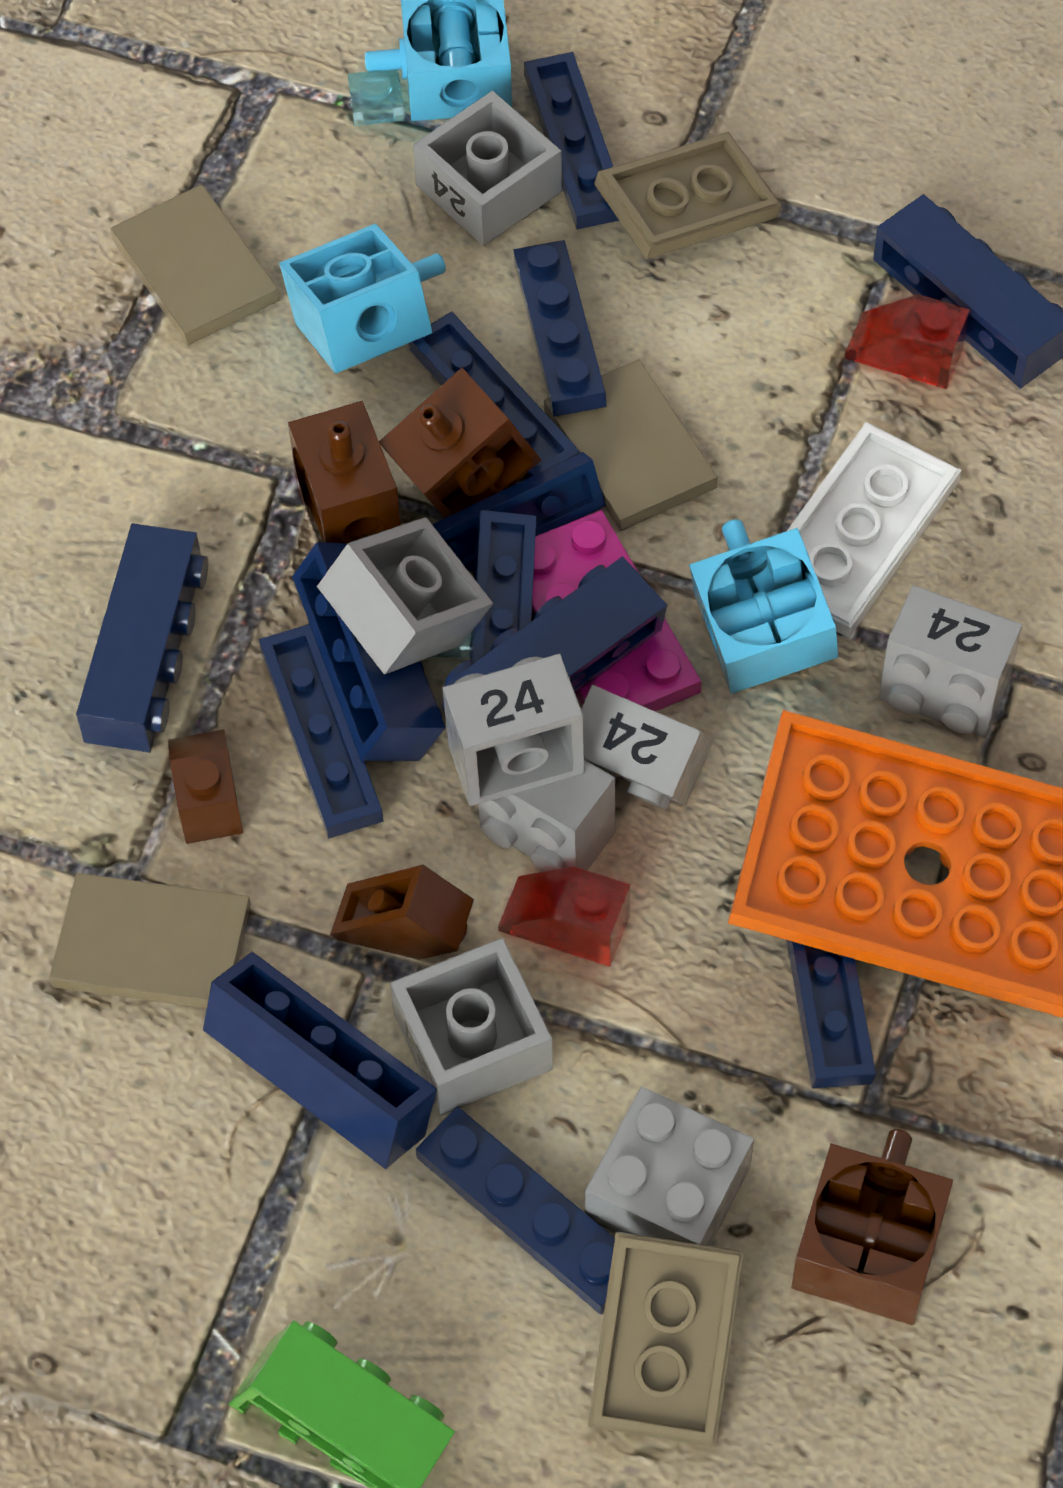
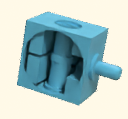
M401 0L403 38H399L400 49L367 51L365 53V66L368 72L402 70V80L407 79L411 121L453 118L492 90L512 107L511 61L504 0Z
M376 223L279 263L295 324L335 374L433 333L421 282L445 273L446 265L442 256L436 253L411 263Z
M738 519L729 520L721 529L729 551L689 564L695 598L731 694L839 658L836 625L798 528L750 543L743 522Z

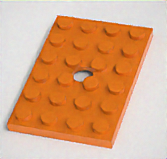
M783 710L774 737L728 924L1063 1018V788ZM918 847L934 849L939 852L942 864L948 869V877L941 883L934 885L917 882L908 874L905 868V856L911 854Z

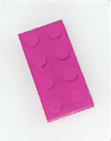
M602 510L535 536L531 614L533 619L537 611L548 600L556 596L564 599L578 589L582 578L598 565H604L607 568L623 556L637 571ZM664 618L660 632L575 694L583 706L591 686L594 685L656 712L701 693V679Z

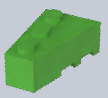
M293 1320L269 1341L229 1402V1406L245 1414L251 1404L255 1405L282 1424L278 1431L280 1436L294 1444H297L300 1437L331 1457V1466L368 1488H421L455 1433L453 1429L442 1422L444 1414L439 1408L422 1397L412 1395L408 1399L388 1385L391 1378L384 1370L362 1358H359L355 1363L335 1349L338 1342L329 1332L312 1322L306 1321L302 1326Z

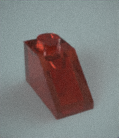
M917 294L864 311L845 351V359L947 390L963 350L970 310Z
M574 866L518 876L499 922L498 931L610 967L630 917V884Z

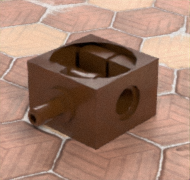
M463 368L458 370L379 441L382 448L445 518L515 485L542 461L509 418Z
M363 400L288 422L296 484L318 542L348 544L401 526L397 486Z
M894 1129L889 1131L881 1158L830 1143L797 1252L791 1289L913 1326L954 1179L906 1166L912 1137L904 1130Z

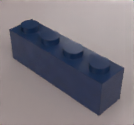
M922 194L877 226L873 260L1020 389L1063 358V308L1058 304L1049 302L1031 286L1028 279L1022 273L1013 271L1000 260L986 242L976 239L958 224L954 216L947 209L937 206L925 194Z
M131 523L76 712L84 743L151 753L156 732L163 733L165 731L169 717V700L166 699L170 683H178L182 670L183 654L179 650L182 636H190L195 623L196 607L195 603H192L196 588H204L208 575V557L201 555L197 532Z
M316 542L292 578L361 761H420L446 728L441 711L435 702L424 674L423 665L419 661L388 674H383L317 587L347 544Z
M622 556L607 568L604 565H598L590 570L579 582L578 589L564 599L556 596L548 600L537 611L534 620L519 631L516 628L505 631L493 642L490 652L475 663L472 660H466L459 664L447 676L444 687L454 684L458 679L466 675L475 673L486 675L511 668L517 662L529 657L546 658L560 654L574 693H576L660 632L667 604ZM443 699L442 709L445 711Z
M253 951L211 982L203 1031L384 1169L390 1167L425 1137L437 1088Z

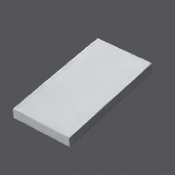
M867 422L787 530L798 528L836 625V632L847 638H850L954 490L961 476L960 469Z

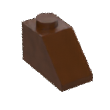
M225 730L168 739L172 778L186 844L243 834Z
M423 864L348 883L330 935L339 941L417 960L457 952L460 943L467 933V920L474 899Z

